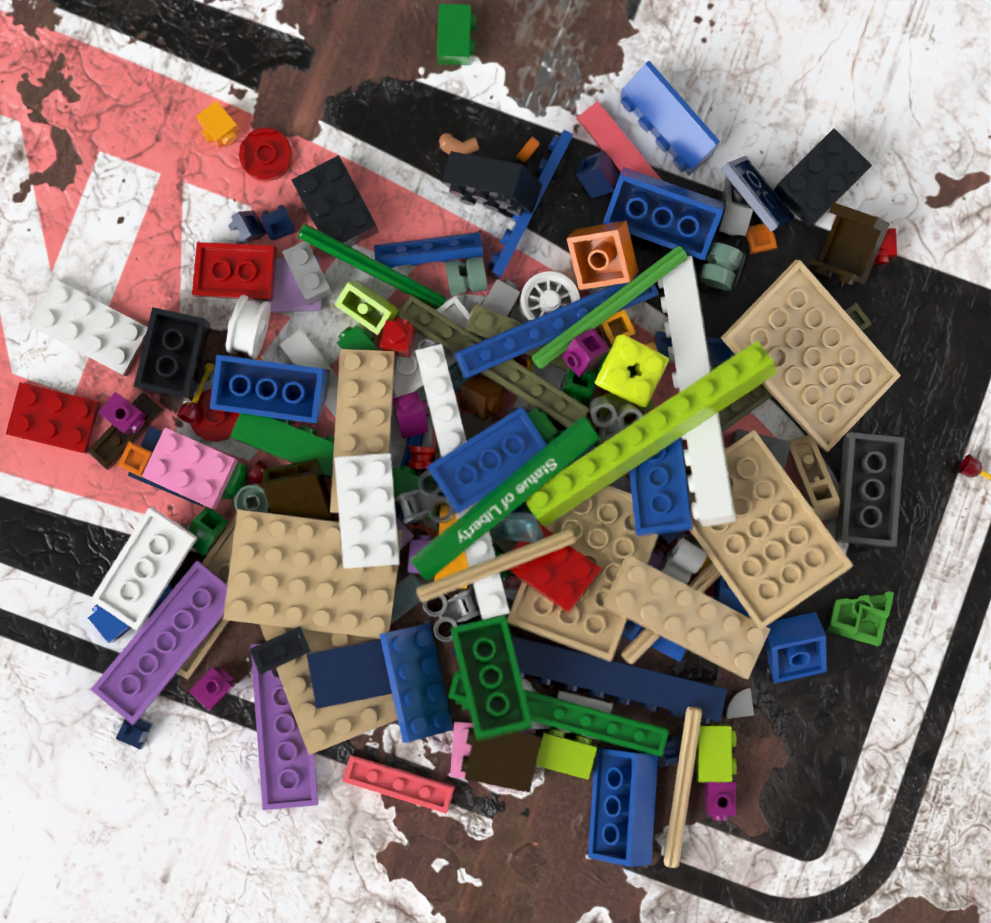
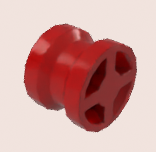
M409 446L411 460L408 462V467L428 469L427 466L434 463L433 455L436 452V447Z

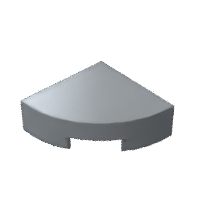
M750 688L738 691L731 698L726 707V719L754 715Z

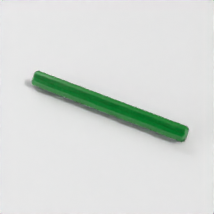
M304 224L300 229L299 239L408 295H413L425 304L438 309L445 303L446 297L319 230L307 224Z

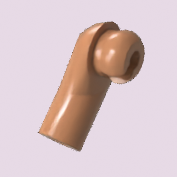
M445 133L439 138L440 148L449 155L451 151L470 154L479 150L475 137L460 142L453 138L451 134Z

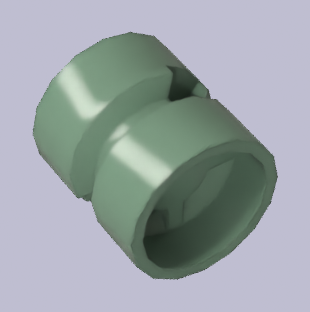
M711 243L706 255L708 263L702 266L698 280L707 286L730 291L736 277L733 271L739 268L743 253L726 244Z
M482 256L467 258L465 263H462L460 259L445 262L450 296L465 294L467 289H470L473 293L488 290Z
M247 485L236 493L234 499L236 511L237 509L272 513L262 487Z

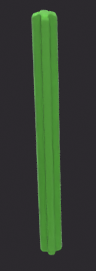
M680 246L675 247L631 282L532 355L531 358L534 364L542 369L565 352L574 338L592 328L595 329L684 262L687 259L685 250Z

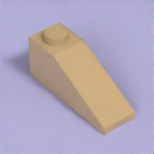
M809 435L788 440L791 442L789 454L802 496L820 521L838 517L840 499L817 443Z

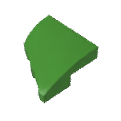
M889 591L882 595L870 597L869 595H864L858 599L850 600L846 598L836 600L826 631L879 646L882 642L886 619L890 615L894 593Z

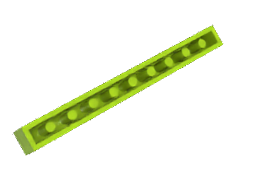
M756 341L555 475L525 500L536 520L544 527L548 526L777 374L778 371L773 360L760 342Z

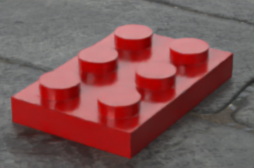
M197 242L192 295L195 297L239 299L241 295H246L249 300L273 301L277 247L274 245Z
M19 382L6 435L87 454L100 402Z
M535 520L512 551L552 536L554 533ZM570 545L507 569L568 615L602 572L601 567Z

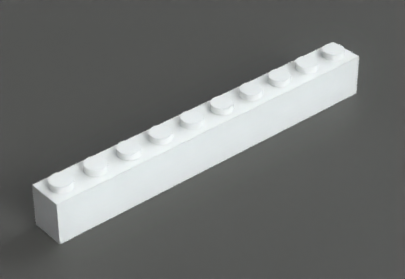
M688 256L684 262L658 281L659 288H664L665 293L664 297H660L663 313H668L669 321L664 322L667 338L671 337L673 345L668 347L671 363H675L677 371L672 372L673 384L675 388H679L680 392L712 371L696 269L692 256ZM718 412L682 436V439H687L688 449L684 450L686 466H691L692 476H688L689 488L691 493L695 492L697 501L692 503L695 519L700 520L703 527L736 521Z
M440 344L415 350L441 456L443 457L464 444L466 438L443 346ZM476 502L469 508L465 509L458 515L456 514L457 520L461 516H463L467 511H469L473 506H475L478 502ZM489 531L465 550L469 568L495 558ZM500 573L473 582L482 620L509 614Z

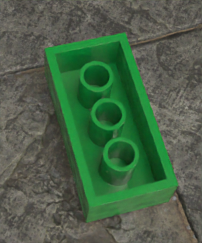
M506 616L451 628V635L477 742L531 729L532 722Z

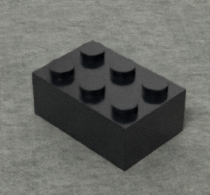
M833 128L776 185L774 191L784 204L811 228L831 208L832 203H836L871 168L872 164Z
M454 151L450 152L441 182L449 188V192L459 196L460 202L466 205L475 206L476 203L483 204L485 208L494 211L503 208L507 209V212L522 216V213L533 215L543 185L521 164Z
M339 155L291 180L315 227L320 232L349 247L378 233L377 225Z
M152 307L134 387L141 391L192 402L211 324L204 318Z

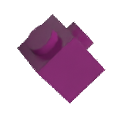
M592 328L574 338L562 358L580 377L598 367L610 348Z
M417 391L393 398L392 405L403 439L429 432L426 417L430 416L426 400H420Z
M117 392L111 396L98 413L129 436L132 433H137L145 423L143 419L147 415Z
M215 666L189 692L209 711L234 688L235 684L231 681L234 677L224 667L219 669Z
M734 780L732 782H705V813L708 816H712V820L725 821L729 820V816H736V782Z

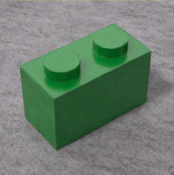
M439 4L438 64L469 65V58L475 57V40H470V31H476V14H471V5Z

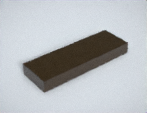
M143 392L132 403L147 414L143 419L145 423L137 433H132L129 436L112 424L87 451L107 470L121 458L128 442L134 444L163 413V410Z

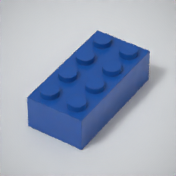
M623 167L603 224L627 220L631 235L671 249L680 246L685 250L686 254L705 260L724 211L725 202Z

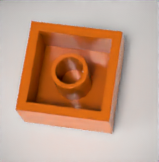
M627 220L576 229L566 238L579 290L631 282L638 273Z

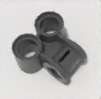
M429 471L421 475L419 479L420 489L406 492L395 498L396 503L400 504L405 517L403 520L404 525L417 522L429 515L437 523L445 524L450 522L455 516V511L447 498L441 496L443 492L440 487L435 491L425 489L426 481L433 478ZM409 502L411 503V506L413 508V513L411 511ZM441 503L449 505V513L445 517H437L435 515V508Z

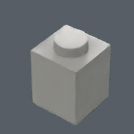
M497 279L482 307L509 317L520 298L521 292L517 290L518 286L511 281L504 279L501 282Z

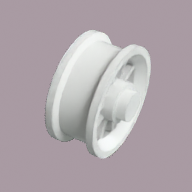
M546 271L534 275L525 284L519 298L518 309L522 321L526 323L579 300L578 289L567 276L558 272Z
M241 295L228 324L226 341L228 353L233 354L236 350L249 354L250 359L255 360L257 358L268 329L271 313L270 302L264 301L260 304L249 301L246 295Z

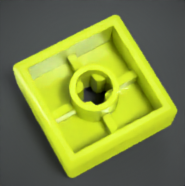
M624 334L618 335L595 380V384L628 402L636 404L638 407H647L669 362V358ZM635 366L637 374L629 377L630 371L627 370L628 367Z

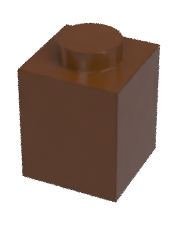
M479 374L461 384L460 407L485 420L502 410L503 386Z

